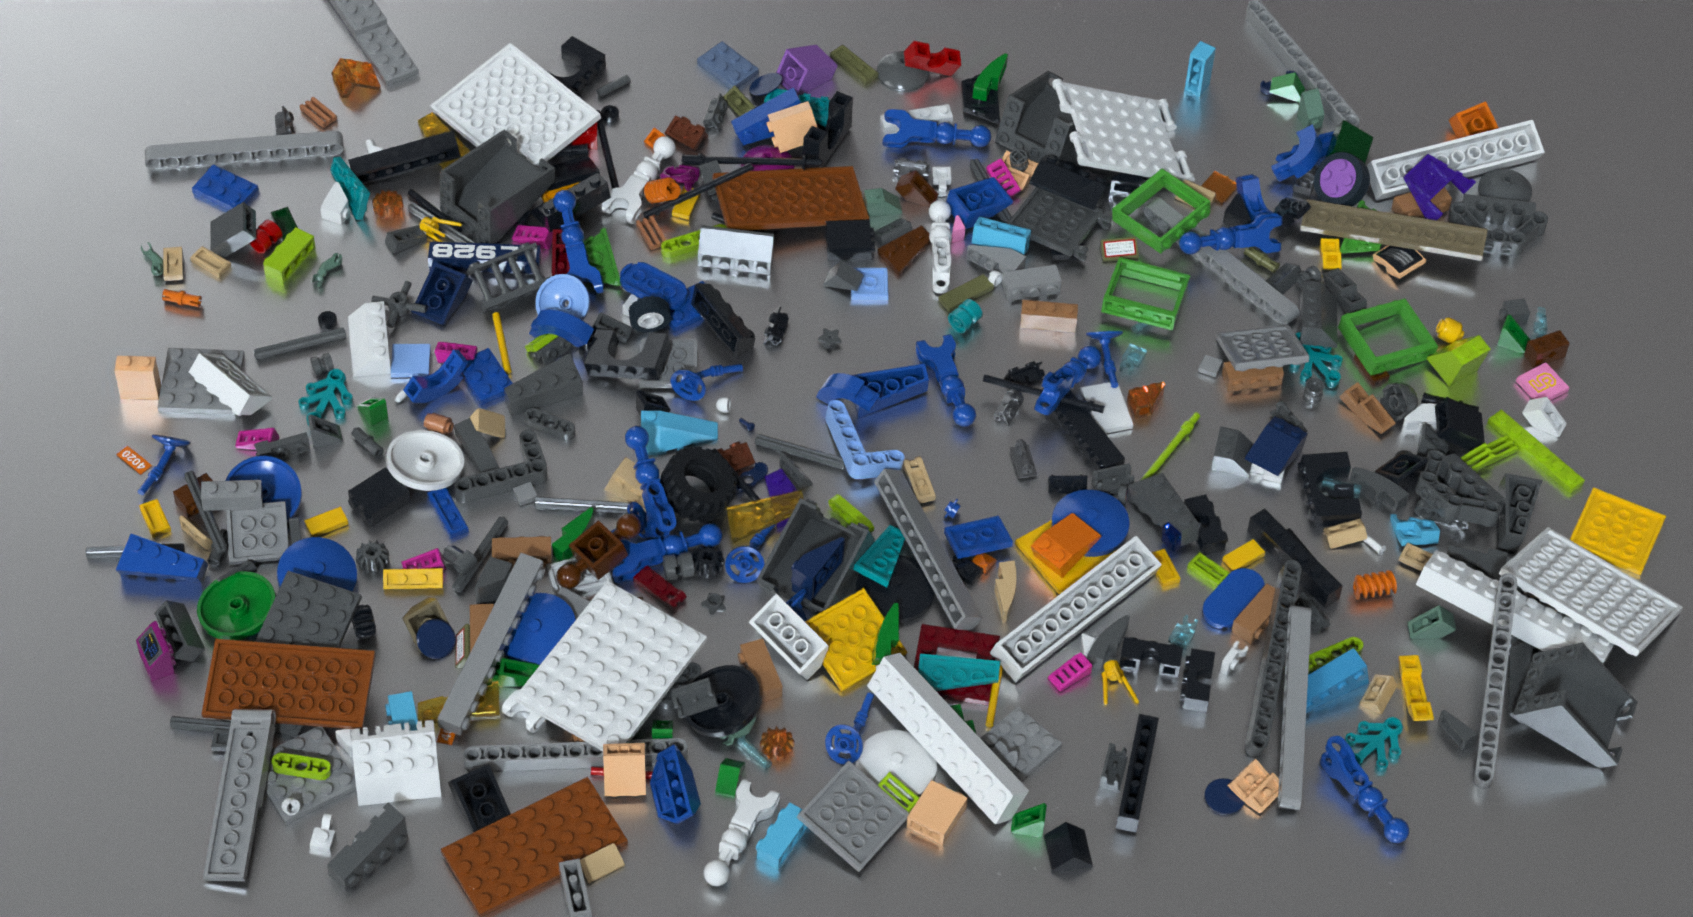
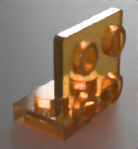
M340 58L331 73L341 98L348 99L355 86L376 90L381 88L373 67L368 62Z

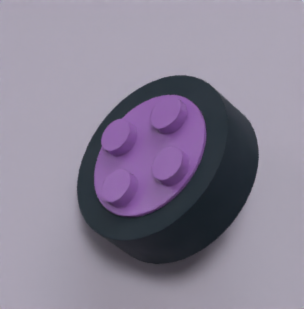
M1345 152L1334 153L1325 158L1318 166L1314 176V188L1322 201L1351 207L1363 199L1370 184V174L1365 163Z

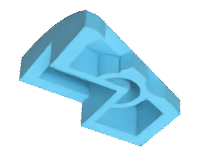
M1391 514L1390 520L1401 546H1406L1407 543L1412 545L1438 544L1440 529L1434 521L1420 520L1414 517H1409L1408 521L1398 519L1396 514Z

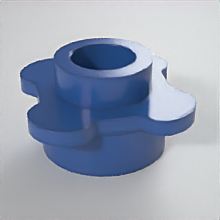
M958 499L954 503L952 501L949 502L944 510L947 512L945 518L947 516L951 518L955 516L961 507L957 503Z

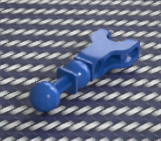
M889 109L884 113L885 121L895 124L899 128L897 133L886 134L883 137L882 144L887 148L902 149L910 142L935 143V140L943 145L949 144L952 141V145H955L956 140H967L974 146L981 148L988 145L992 138L990 130L983 125L975 126L972 130L957 129V123L954 126L948 122H942L937 125V122L913 119L905 110Z
M561 190L554 196L553 205L557 211L562 212L564 224L561 225V239L565 244L570 266L567 275L578 278L582 283H592L597 294L604 293L602 275L595 267L590 266L583 242V229L580 228L579 222L574 219L572 210L576 205V197L571 191Z
M1277 213L1260 214L1251 224L1237 225L1229 228L1222 227L1216 231L1211 229L1210 235L1199 236V234L1189 231L1180 237L1179 246L1182 252L1190 255L1197 253L1201 247L1207 246L1216 251L1228 250L1231 247H1257L1265 253L1281 251L1282 243L1274 238H1269V235L1273 228L1282 225L1283 216Z
M943 335V342L940 347H931L925 340L916 341V355L919 363L925 364L926 368H930L933 371L941 387V392L946 397V402L953 403L955 406L952 413L954 422L962 427L972 425L976 419V411L972 405L964 401L965 387L963 381L958 377L959 374L954 363L956 343L952 335Z
M1093 346L1083 347L1078 353V359L1072 357L1069 362H1066L1055 373L1049 372L1044 376L1041 385L1044 389L1037 399L1034 409L1041 414L1050 415L1057 408L1062 398L1074 387V384L1082 381L1087 369L1090 370L1099 365L1101 362L1099 350ZM1045 402L1049 404V406L1044 407L1042 405Z
M633 426L626 431L625 442L629 448L635 450L637 462L633 468L636 470L635 478L638 483L642 484L640 489L643 490L642 498L646 509L647 527L652 539L661 538L663 540L675 528L676 517L660 483L659 469L654 464L656 460L655 458L649 459L646 446L649 442V434L645 428ZM649 489L654 490L656 495L651 494ZM656 528L663 532L664 535H657L655 532Z
M711 523L702 526L698 534L684 537L682 531H680L679 536L672 534L666 536L663 540L661 538L651 539L636 544L627 540H621L628 556L622 560L623 564L614 568L612 573L613 580L618 584L633 581V577L645 566L652 567L661 564L664 555L674 554L678 556L679 553L688 552V548L700 544L705 547L709 545L710 548H714L722 540V530L718 525Z
M1341 736L1330 737L1325 746L1326 752L1320 758L1321 767L1331 778L1337 779L1352 796H1355V800L1358 799L1359 806L1364 811L1369 812V818L1376 815L1384 824V835L1388 841L1396 844L1404 842L1409 836L1407 822L1402 818H1394L1385 808L1388 802L1387 798L1384 799L1382 792L1378 788L1372 787L1373 782L1369 781L1368 775L1356 761L1354 752ZM1332 743L1338 744L1341 747L1340 751H1337L1332 746ZM1327 758H1330L1331 761H1332V764H1331V763H1328V762L1326 761V759H1327Z

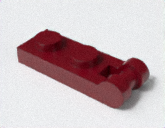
M645 566L633 577V582L671 611L677 607L679 602H683L687 598L682 590L675 588L649 566Z

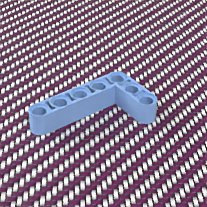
M831 400L829 402L825 420L843 458L846 469L852 478H876L884 469H902L905 456L901 451L886 450L866 453L844 403L839 400Z

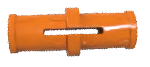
M164 289L162 294L165 296L162 297L163 301L175 302L180 306L189 305L199 308L202 302L199 301L202 300L201 296L186 294L185 291L177 292Z

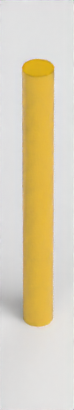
M495 312L492 316L503 369L506 374H510L512 370L500 313Z
M1001 665L998 683H992L985 726L990 728L994 724L1003 670Z

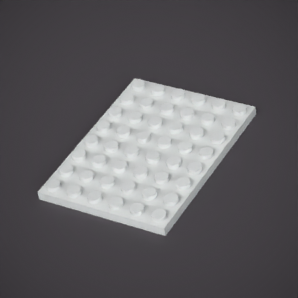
M511 43L430 105L431 110L476 147L505 129L517 139V152L537 168H539V160L541 158L545 161L550 160L601 119L599 112Z
M1549 527L1506 563L1499 572L1501 576L1505 573L1513 574L1517 578V585L1523 591L1533 594L1541 602L1551 605L1558 612L1566 614L1576 623L1586 626L1593 633L1601 635L1611 644H1616L1624 649L1626 653L1636 657L1679 615L1683 608L1681 605Z
M607 581L517 693L515 701L603 751V744L629 743L707 642V636Z

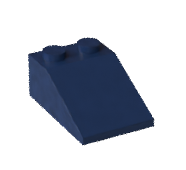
M434 262L415 304L427 306L426 313L412 310L411 313L444 326L466 297L473 280L466 274Z
M1274 417L1265 426L1245 456V460L1279 476L1301 453L1308 433L1299 427L1285 422L1281 418Z
M843 537L804 554L799 561L796 560L791 568L793 592L798 593L806 588L807 592L804 598L812 602L844 561L845 539Z

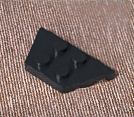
M980 74L961 81L963 112L1000 124L998 91L991 89L986 101L974 99L973 87Z

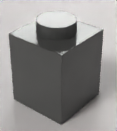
M1525 298L1503 301L1502 308L1499 310L1500 319L1505 322L1507 315H1511L1518 325L1527 324L1530 310Z

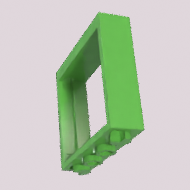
M1161 169L1112 208V217L1115 223L1161 254L1180 239L1184 233L1195 228L1202 219L1209 216L1210 200L1164 169ZM1164 187L1190 204L1195 210L1160 238L1129 217V215Z
M1119 257L1103 298L1101 312L1173 331L1188 289L1190 275ZM1120 276L1180 290L1173 311L1113 296Z
M1405 298L1386 304H1379L1368 309H1361L1357 312L1346 313L1342 315L1338 329L1370 376L1426 361L1427 357L1438 349L1437 343ZM1400 314L1420 345L1376 357L1355 326Z

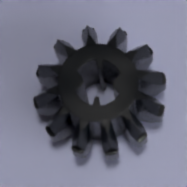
M709 545L706 548L700 546L699 551H694L693 553L694 572H698L700 577L706 575L708 579L710 575L716 577L717 572H722L725 559L722 551H718L716 546L714 548H710Z
M368 604L359 605L352 619L353 629L358 639L370 638V636H374L376 633L372 609Z

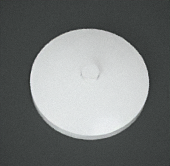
M416 430L406 432L391 442L387 450L386 464L391 475L400 483L413 489L432 491L446 488L460 478L464 467V455L457 443L449 437L434 431Z
M888 730L871 736L863 743V752L860 758L855 761V766L876 785L890 772L919 798L930 781H935L937 761L910 732L902 730ZM888 779L887 782H889L895 789H897L902 795H904L910 802L914 801L892 780ZM885 785L882 786L888 793H890V794H891L895 799H897L901 804L904 803L898 796H896V795H895L890 789H888Z

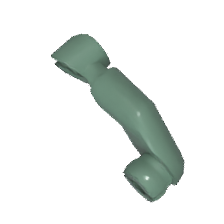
M147 242L150 247L148 251H144L141 245L143 255L148 256L152 261V274L161 276L163 274V259L155 251L153 252L149 242Z
M334 253L331 258L324 261L317 274L313 275L312 283L319 281L318 286L322 287L323 278L327 275L328 271L342 264V255Z
M756 716L743 729L728 735V740L722 743L732 745L734 739L748 735L757 719Z

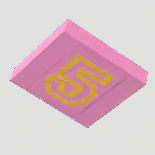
M1546 362L1516 378V382L1532 399L1548 397L1551 401L1568 392L1570 388Z

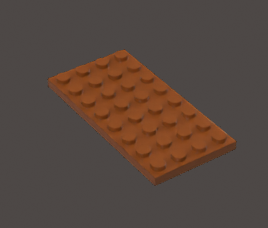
M853 166L807 168V170L749 171L715 187L726 228L760 230L826 226V221L869 220ZM726 172V173H713L712 179L714 180V179H716V178H718V177H720V176H723V175H725V174H727V173H729V172Z
M215 639L201 715L203 718L231 720L233 709H272L276 712L275 723L343 729L360 728V730H363L376 653L370 650Z
M586 777L441 848V853L479 917H484L559 879V862L582 859L612 843L619 849L627 845L628 840L589 778Z

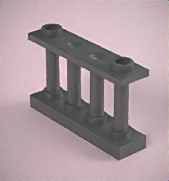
M529 242L519 246L520 249L481 264L475 262L469 265L466 275H475L485 297L484 302L480 306L483 313L537 293L540 286L551 277L545 278V276H542L532 251L537 247L536 242L533 244ZM525 254L535 277L534 283L528 284V282H525L515 260L516 257ZM506 261L509 262L519 285L518 289L513 291L508 289L498 264ZM490 267L502 291L501 295L497 297L491 295L481 272Z

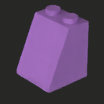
M810 45L786 49L776 73L782 76L781 85L787 90L794 87L797 94L802 95L832 80L838 65L819 46Z

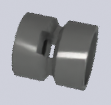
M690 551L679 553L678 556L674 554L663 556V567L667 581L678 579L679 576L683 578L694 577V564Z

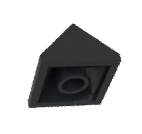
M1402 451L1375 470V473L1393 481L1402 488L1424 471L1428 461L1427 458Z
M1065 822L1044 835L1052 873L1093 867L1084 829Z

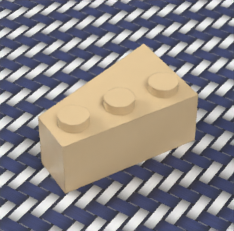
M625 457L613 473L604 490L629 502H637L645 509L642 498L643 490L640 489L642 484L638 483L635 478L636 470L633 468L636 463ZM649 489L651 494L656 495L654 490Z

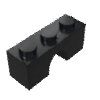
M1206 494L1184 499L1185 505L1197 522L1205 527L1199 529L1198 540L1196 541L1201 553L1209 555L1225 551L1228 536L1221 528L1219 516L1215 515L1213 502L1209 501Z
M1124 637L1119 665L1120 668L1139 671L1140 663L1146 659H1151L1159 665L1158 674L1178 678L1183 647L1174 644L1158 643L1156 641L1140 640L1134 637Z
M1191 648L1190 656H1186L1184 667L1188 668V672H1184L1182 684H1186V687L1181 689L1180 700L1184 701L1183 709L1207 713L1211 685L1203 684L1198 679H1211L1215 652Z

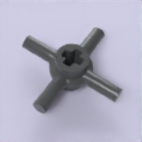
M405 281L401 292L393 293L390 299L372 296L371 302L384 301V305L388 306L391 311L386 324L390 328L394 327L397 317L406 315L408 310L426 313L427 306L410 303L407 294L412 283L409 281Z

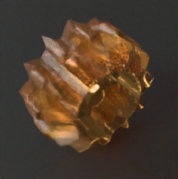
M390 189L386 192L381 190V194L376 193L372 201L375 214H378L379 218L385 217L386 220L389 217L394 219L395 215H400L404 208L401 195L397 191L391 192Z
M776 725L774 730L768 728L767 732H763L761 735L760 747L762 748L763 755L768 754L769 760L772 757H776L777 761L780 757L786 759L787 754H792L795 741L792 738V733L786 732L785 727L780 730Z

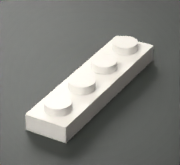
M949 104L906 111L913 119L937 122V124L953 122V115ZM880 115V122L884 133L899 131L895 124L887 123L884 115Z

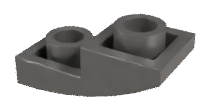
M1314 165L1310 171L1298 178L1293 191L1310 196L1314 188V176L1318 167Z

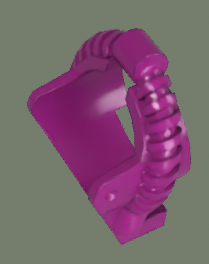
M679 165V167L674 168V166H669L663 170L660 178L670 177L676 183H684L685 190L690 191L693 184L698 181L700 173L697 167Z

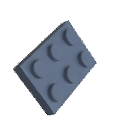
M723 41L697 58L698 65L730 89L734 85L737 88L741 87L759 74V68Z

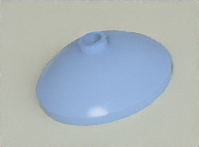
M559 274L550 277L540 286L536 295L535 305L538 314L541 310H557L573 315L583 321L589 310L590 298L586 286L578 278L567 274ZM568 300L569 305L565 307V301Z

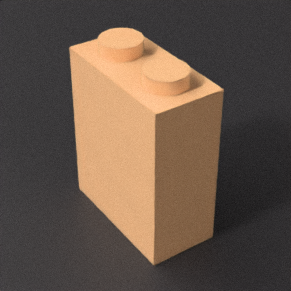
M808 101L768 114L769 122H766L769 132L774 133V137H772L774 147H778L780 153L803 146V137L811 126L817 128Z
M117 356L114 371L120 398L159 400L161 381L156 357Z
M645 743L603 744L605 796L646 795Z
M931 780L908 815L907 828L943 845L966 810L967 797L960 792L947 788L942 783H936Z

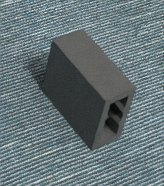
M242 202L210 222L211 250L225 258L255 240L256 211Z

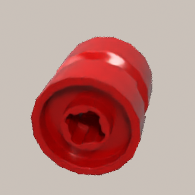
M267 219L258 226V229H256V239L249 244L255 251L264 254L272 247V244H275L282 238V231L275 222Z

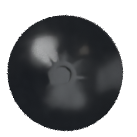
M899 555L888 587L860 573L856 582V592L864 588L884 618L893 604L898 603L899 624L908 623L920 618L928 611L934 600L935 592L918 561L907 556Z
M736 665L719 666L706 671L694 681L697 682L709 678L715 688L718 702L717 707L685 717L691 728L701 735L724 737L736 733L747 726L760 709L762 702L761 686L753 673L746 668Z

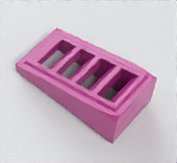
M998 159L986 167L989 177H994L1003 189L1011 185L1013 186V188L1006 191L1010 197L1021 191L1002 159Z
M518 225L512 241L522 244L528 242L533 244L536 242L537 245L541 246V249L549 250L553 240V232L550 233L545 227Z
M438 342L435 348V355L438 363H444L453 349L459 350L466 360H473L478 348L473 345Z
M275 428L239 431L235 447L237 449L256 450L255 443L268 440V443L279 440V435Z
M438 548L402 561L403 569H410V566L413 565L414 569L443 568V571L447 570L442 553Z
M1080 652L1050 674L1048 680L1059 692H1062L1091 674L1092 664ZM1060 676L1063 679L1064 683H1062L1057 677Z

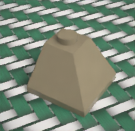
M431 597L412 606L402 617L419 653L422 652L418 648L416 636L423 623L432 619H440L449 624L438 600Z

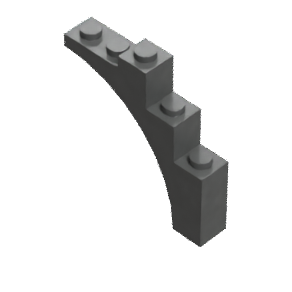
M1449 545L1447 551L1449 557L1464 562L1468 567L1479 570L1489 578L1498 581L1501 577L1499 572L1506 564L1508 552L1491 548L1485 554L1480 551ZM1508 581L1502 583L1509 588L1513 586ZM1517 585V590L1521 592V587ZM1511 635L1510 643L1516 645L1525 643L1521 639Z

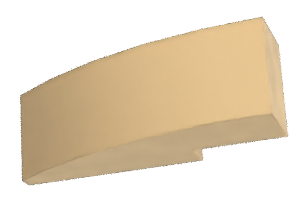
M1014 560L999 562V579H995L994 592L1002 623L1007 622L1014 604L1017 582Z

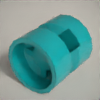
M966 299L948 315V321L954 330L959 333H965L971 327V324H975L983 317V312L975 301Z

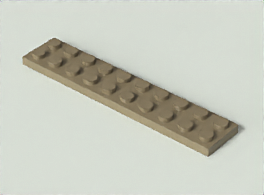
M1309 199L1306 201L1310 204L1311 209L1303 215L1300 231L1482 261L1488 229Z

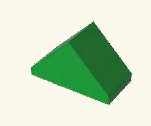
M1296 72L1272 78L1269 93L1300 103L1301 93L1305 92V88Z
M1507 315L1497 345L1523 354L1530 338L1513 317Z
M372 397L356 405L371 426L388 419L385 398Z
M653 720L652 739L673 738V720Z
M725 758L722 761L715 794L735 798L745 762Z
M1043 803L1015 813L1012 818L1011 832L1013 834L1043 837L1047 805Z

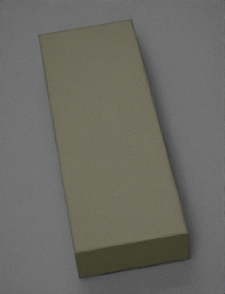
M843 44L830 52V58L865 86L878 78L879 73Z
M982 274L939 296L938 301L948 312H951L958 308L966 299L975 300L994 290V285Z

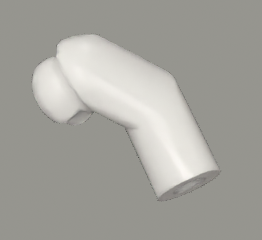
M373 139L366 141L369 154L384 150L383 147L376 146Z

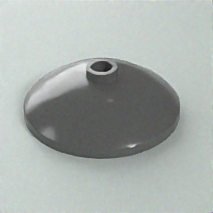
M895 51L885 55L877 65L878 79L884 86L894 91L909 92L922 87L929 78V71L905 66L904 51Z
M1495 169L1485 173L1479 181L1478 192L1480 196L1527 202L1531 200L1532 187L1530 182L1522 174L1514 170Z

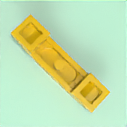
M1419 655L1399 656L1401 685L1406 706L1412 720H1434L1431 704L1427 701L1421 677L1422 667Z

